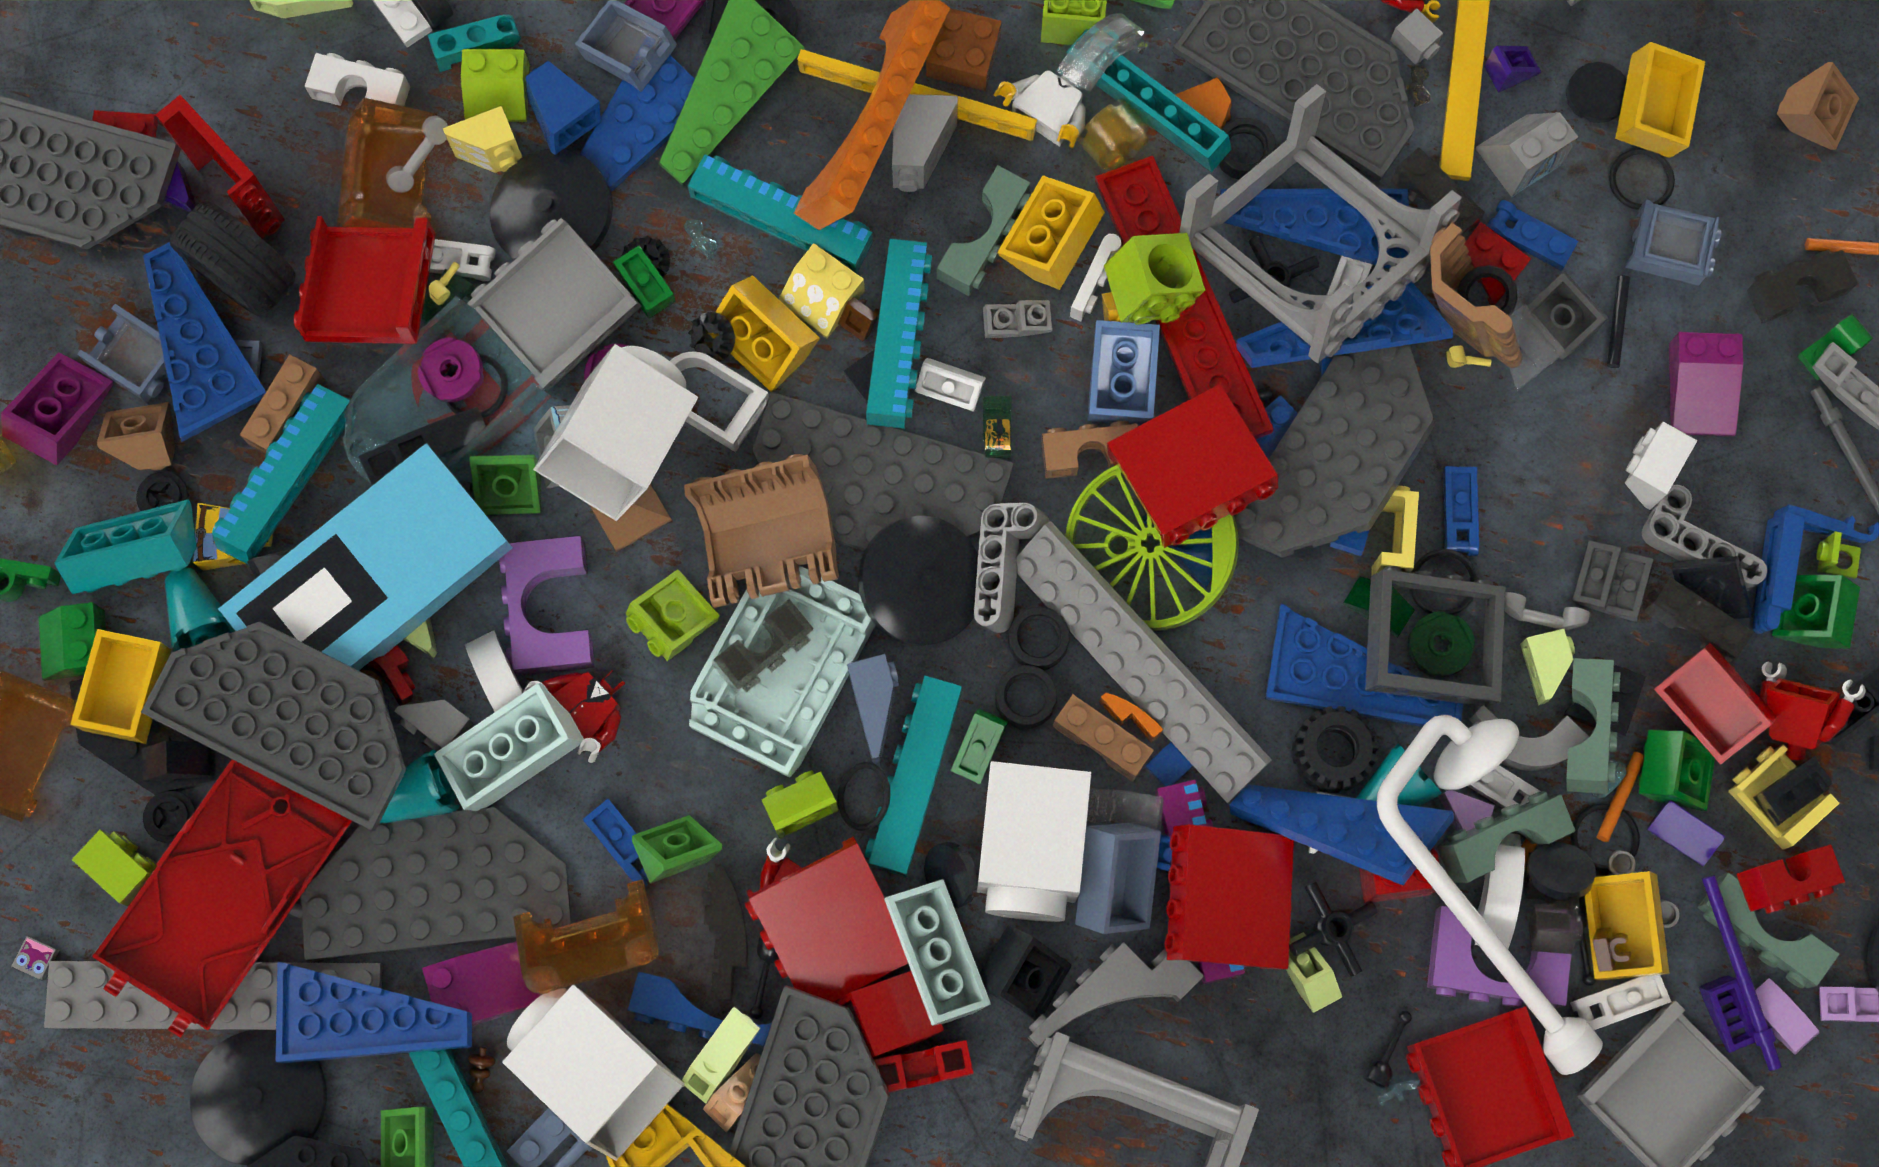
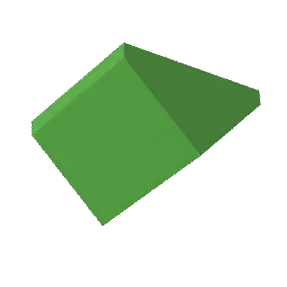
M535 455L470 456L475 503L485 515L541 513V474L533 470L538 462Z
M690 815L632 835L633 845L650 884L708 863L722 850V843Z
M412 1107L381 1110V1167H434V1108Z

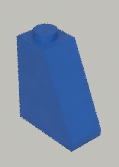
M547 61L540 67L533 69L525 77L527 99L553 154L556 155L601 122L600 101L551 62Z

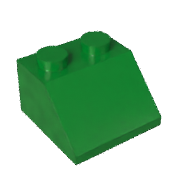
M1796 575L1791 610L1781 613L1779 626L1773 629L1772 636L1817 648L1850 649L1860 587L1843 575Z
M89 602L60 606L39 616L42 680L84 676L97 629L106 631L105 610L95 603Z
M1648 730L1647 741L1644 744L1643 769L1639 776V794L1656 802L1664 803L1671 800L1680 807L1707 811L1715 758L1696 737L1684 731Z

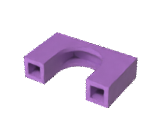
M574 536L509 543L513 548L499 559L501 573H506V585L501 586L503 604H508L509 616L504 617L505 635L510 636L511 648H506V657L513 667V671L517 676L595 668L593 639L589 630L553 634L544 633L532 627L526 616L528 597L538 584L550 578L587 574L585 543L582 537Z
M1438 907L1435 911L1427 988L1436 989V995L1456 997V992L1469 994V1000L1489 1002V997L1502 999V1005L1522 1007L1524 1001L1508 982L1492 980L1477 968L1471 953L1472 936L1448 907ZM1540 921L1535 923L1533 927L1530 962L1525 972L1556 1009L1566 1006L1574 926Z

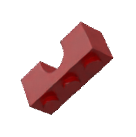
M1831 844L1785 859L1790 875L1786 870L1783 859L1736 874L1750 912L1764 908L1766 914L1786 908L1784 901L1787 900L1790 906L1810 901L1808 895L1810 893H1813L1815 899L1835 893L1832 886L1845 882Z
M967 1040L936 1046L919 1052L899 1054L874 1060L889 1093L974 1074Z

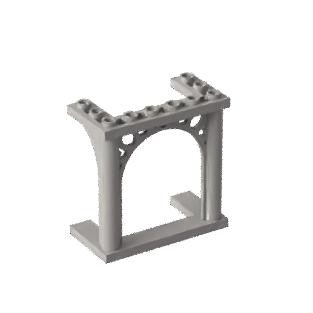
M1318 84L1295 102L1287 140L1217 199H1215L1218 180L1209 173L1187 191L1179 232L1187 233L1192 249L1311 346L1308 356L1317 364L1326 356L1332 357L1336 354L1347 337L1354 338L1362 329L1364 322L1369 318L1374 320L1378 317L1389 300H1397L1404 292L1406 285L1411 281L1416 283L1424 275L1427 267L1431 264V241L1441 228L1446 229L1452 222L1454 223L1460 215L1458 208L1462 199L1461 196L1451 190L1431 209L1421 210L1405 206L1389 197L1315 138L1326 91ZM1298 162L1368 220L1377 237L1379 254L1371 274L1356 287L1351 289L1344 283L1332 295H1310L1292 290L1276 281L1215 230L1293 164ZM1387 232H1388V233L1391 235V237H1392V238L1389 239V240L1385 237V234H1386ZM1398 247L1405 249L1409 255L1404 258H1394L1387 254V250ZM1385 265L1393 266L1389 269V272L1383 269ZM1371 285L1372 287L1367 289L1365 286ZM1310 303L1314 307L1310 309V307H1306L1304 304Z
M1056 1032L1052 1038L1046 1037L1040 1045L1033 1064L1039 1066L1038 1072L1034 1071L1032 1077L1028 1078L1022 1097L1027 1098L1026 1105H1021L1020 1110H1016L1010 1127L1016 1130L1014 1138L1027 1142L1028 1139L1032 1140L1042 1120L1054 1107L1062 1102L1083 1096H1100L1122 1102L1213 1137L1204 1167L1240 1166L1259 1111L1258 1108L1247 1104L1239 1106L1069 1042L1070 1036Z

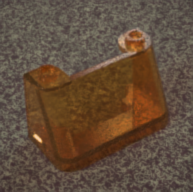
M365 97L352 112L347 126L337 227L414 228L415 218H428L431 224V213H427V207L422 205L427 157L413 175L414 185L407 192L393 191L386 182V175L394 166H405L426 137L422 130L424 121L430 116H437L436 113Z
M0 670V814L22 822L24 817H31L38 800L33 798V790L60 731L65 726L72 727L71 720L77 701L3 670Z
M643 879L627 884L628 894L623 901L622 898L615 899L617 911L554 928L550 918L544 919V923L534 921L530 912L513 916L521 973L526 987L534 993L546 994L554 990L646 965L657 958L659 954L657 921Z

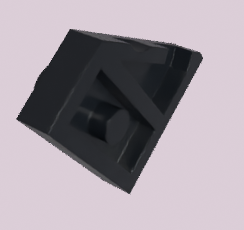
M1615 665L1614 672H1620V692L1613 691V702H1619L1618 722H1611V732H1617L1618 737L1624 738L1632 720L1646 676ZM1576 702L1563 715L1594 728L1596 727L1593 715L1589 710Z

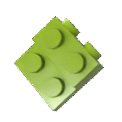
M678 569L633 600L625 614L629 628L634 633L642 632L649 640L647 645L651 653L656 657L662 655L666 661H669L691 645L695 637L716 623L720 617Z

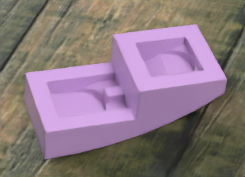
M1770 978L1755 990L1767 1025L1772 1027L1775 1037L1794 1055L1819 1034V1030L1806 1014Z
M1819 987L1821 1021L1879 1022V993L1876 988Z

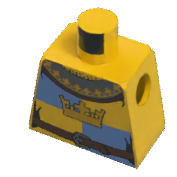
M197 503L195 533L197 548L194 552L193 563L201 570L246 564L218 550L212 536L215 523L219 518H224L230 508ZM273 534L266 542L264 547H271L273 541Z

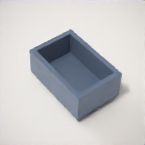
M1135 823L1086 826L1081 885L1075 925L1102 934L1150 929L1161 831Z

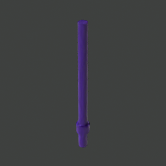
M1715 875L1705 877L1702 881L1755 1030L1752 1034L1756 1046L1761 1047L1768 1070L1779 1069L1782 1065L1774 1045L1776 1038L1772 1027H1768L1716 877Z

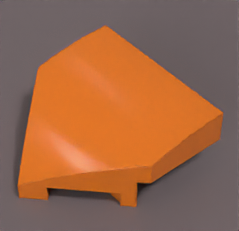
M1219 78L1175 94L1221 130L1231 118V99Z

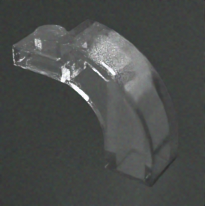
M1122 13L1111 14L1097 22L1076 42L1056 71L1078 89L1092 91L1104 71L1120 55L1126 52L1143 54L1149 45L1141 38L1144 30Z

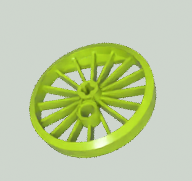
M1115 465L1097 476L1080 494L1070 513L1065 537L1076 549H1105L1112 559L1095 566L1094 568L1097 571L1135 556L1110 583L1112 588L1142 558L1126 601L1129 606H1131L1147 560L1149 559L1151 620L1143 621L1152 631L1168 630L1187 624L1208 611L1219 600L1232 579L1239 550L1235 517L1229 514L1219 519L1217 524L1212 527V538L1187 539L1179 544L1212 543V563L1169 547L1164 548L1161 536L1156 527L1154 526L1153 528V523L1148 514L1146 528L1122 477L1123 473L1119 466ZM1118 478L1141 527V531L1098 492L1102 486L1112 479ZM1093 495L1130 527L1137 536L1081 516ZM1079 521L1111 532L1105 538L1104 543L1075 544ZM1149 536H1153L1156 541L1160 542V546H1155L1154 552L1151 553L1147 547L1142 546L1143 542L1148 541ZM1116 537H1124L1128 542V548L1123 554H1114L1111 551L1110 544ZM1166 551L1212 568L1211 592L1208 593L1164 552ZM1160 557L1165 559L1205 596L1204 600L1192 609L1185 611ZM1154 559L1179 609L1180 614L1178 616L1163 620L1156 619Z

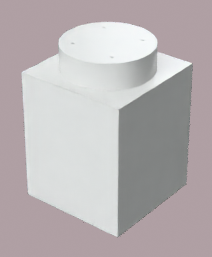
M614 344L585 380L533 470L617 521L649 487L696 403L698 396L686 389V381L680 370L662 355L643 347L625 346L621 348Z
M991 761L977 893L987 894L986 913L1022 920L1065 921L1067 902L1075 903L1080 893L1091 772Z
M572 985L568 990L564 987H557L545 992L522 1012L512 1026L507 1038V1047L512 1052L502 1061L587 1145L615 1161L618 1160L685 1085L603 1006L575 985Z

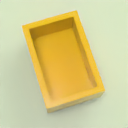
M1649 42L1631 55L1615 139L1668 158L1688 148L1705 61L1653 42Z
M97 629L71 725L82 731L146 744L153 718L141 713L172 649L158 641Z
M1647 871L1595 877L1591 890L1584 895L1594 978L1598 980H1611L1670 974L1657 874ZM1611 927L1612 937L1619 933L1627 934V942L1617 944L1616 948L1621 952L1631 951L1630 959L1626 962L1616 961L1611 971L1599 972L1593 945V937L1597 929Z

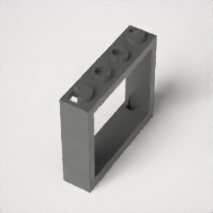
M1396 566L1384 567L1383 570L1372 575L1365 691L1476 706L1484 705L1485 707L1501 702L1505 587L1495 586L1491 580L1463 581V577L1458 575H1447L1444 578L1433 577V573L1429 571L1406 573L1403 572L1402 568ZM1392 586L1485 599L1482 686L1388 673Z

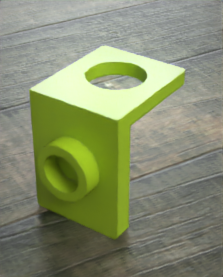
M1835 531L1818 545L1816 558L1819 560L1817 572L1843 575L1844 577L1855 579L1858 575L1861 548L1840 544L1842 533ZM1839 552H1845L1850 556L1851 565L1849 568L1841 569L1836 566Z

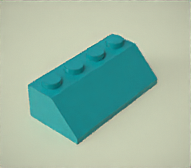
M188 499L77 527L73 530L54 564L72 594L84 591L91 593L104 586L112 584L119 586L127 583L129 580L141 577L148 579L158 573L169 570L173 572L180 571L189 565L197 548L192 505Z

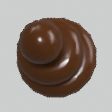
M480 1047L479 1054H471L467 1059L470 1064L476 1066L469 1070V1074L475 1077V1081L472 1083V1090L475 1093L483 1091V1079L488 1078L491 1074L490 1070L486 1067H491L496 1062L494 1057L486 1055L487 1048Z

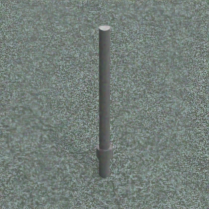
M1818 387L1810 393L1822 413L1820 418L1825 427H1830L1879 515V488L1841 421L1843 416L1838 407L1834 408L1823 387Z

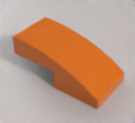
M1109 693L1101 696L1099 703L1119 726H1122L1131 719L1151 743L1162 734L1164 729L1136 705Z

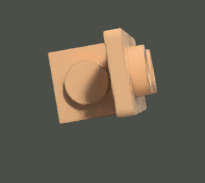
M755 1053L712 1095L703 1108L726 1133L742 1115L761 1055L759 1053Z

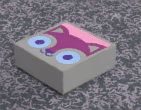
M26 936L11 967L44 981L48 974L49 962L55 961L60 950Z

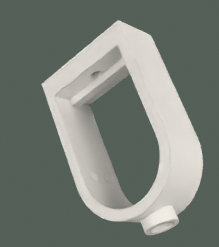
M685 352L677 355L670 362L680 372L691 367L704 368L748 395L725 431L690 411L685 420L688 424L736 453L767 407L769 401L768 392L706 354Z

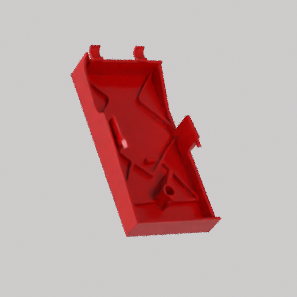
M231 759L191 818L186 821L156 864L157 867L93 954L92 957L115 971L103 989L117 997L125 984L129 982L178 1013L167 1030L180 1038L191 1022L195 1025L197 1023L208 1031L352 820Z

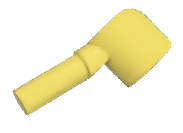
M456 262L452 263L440 280H435L429 285L430 298L437 305L443 304L451 294L445 286L460 267Z
M1461 345L1452 346L1449 348V351L1445 352L1448 365L1451 368L1461 367L1466 364L1491 366V359L1465 356L1464 347Z

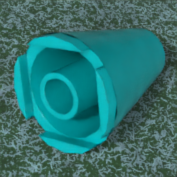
M185 567L180 571H170L169 575L165 578V590L173 652L199 645L205 640L225 633L235 632L234 628L218 610L221 604L194 569Z
M1399 743L1392 748L1356 799L1377 801V793L1383 780L1405 752ZM1419 767L1400 792L1397 804L1420 807L1437 798L1442 792Z
M437 751L425 752L405 767L406 772L379 824L449 814L459 809L460 804L455 805L454 799H457V796L434 755Z

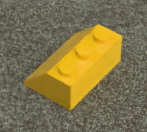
M1042 175L997 253L1033 280L1060 290L1105 212L1095 193Z
M753 275L733 284L716 310V313L723 315L733 327L735 344L731 355L770 392L775 391L807 359L820 339L815 332ZM708 333L714 339L719 336V333Z

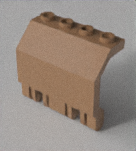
M1452 222L1446 229L1441 228L1435 234L1430 246L1432 291L1441 315L1453 328V332L1484 357L1495 356L1510 368L1518 367L1522 363L1523 357L1512 319L1495 305L1475 307L1455 291L1463 277L1473 270L1474 267L1470 264L1472 261L1471 257L1467 255L1469 250L1463 245L1466 242L1465 238L1460 235L1463 231Z
M808 454L790 455L786 460L775 463L761 462L754 468L746 470H729L724 475L714 478L700 477L695 479L693 483L684 485L685 497L696 508L704 531L709 566L707 582L713 608L726 606L729 604V601L732 604L738 603L740 594L737 580L745 578L747 592L751 599L759 598L760 594L764 597L789 591L790 584L793 589L801 588L799 565L808 564L809 578L813 584L821 583V577L824 582L839 578L830 508L817 467Z

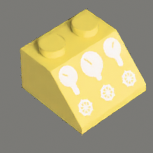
M502 106L443 128L456 158L494 173L506 172L518 160L523 158Z
M813 243L794 267L779 300L804 323L828 339L839 325V320L847 302L853 297L858 300L865 292L864 279Z

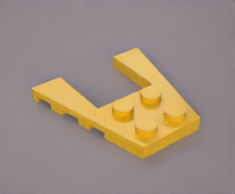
M669 1104L661 1110L617 1161L606 1156L610 1167H665L690 1146L705 1167H746Z

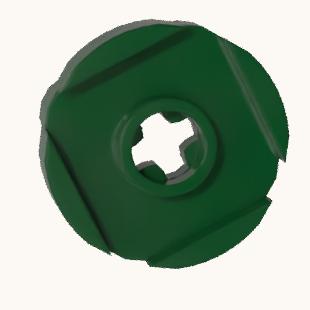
M1438 611L1425 615L1415 624L1408 636V649L1415 665L1424 671L1426 675L1430 677L1452 676L1460 672L1469 663L1473 654L1475 639L1470 626L1462 618ZM1439 636L1441 640L1447 639L1450 644L1446 646L1447 652L1434 648L1433 645L1436 643L1435 637Z

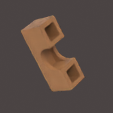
M289 354L240 433V436L248 445L266 454L270 444L274 441L277 442L283 434V427L286 421L293 417L307 392L311 393L317 384L322 386L325 378L317 368Z
M1116 421L1111 423L1109 427L1098 428L1096 424H1087L1080 426L1079 430L1066 431V428L1061 427L1049 429L1047 433L1042 434L1041 439L1045 478L1076 476L1079 468L1078 456L1083 451L1089 449L1100 451L1106 457L1108 469L1113 467L1114 464L1108 455L1107 442L1138 427V424H1129L1128 421Z
M1072 694L1053 723V728L1078 745L1084 744L1093 749L1106 760L1108 766L1132 782L1136 779L1154 751L1074 694Z

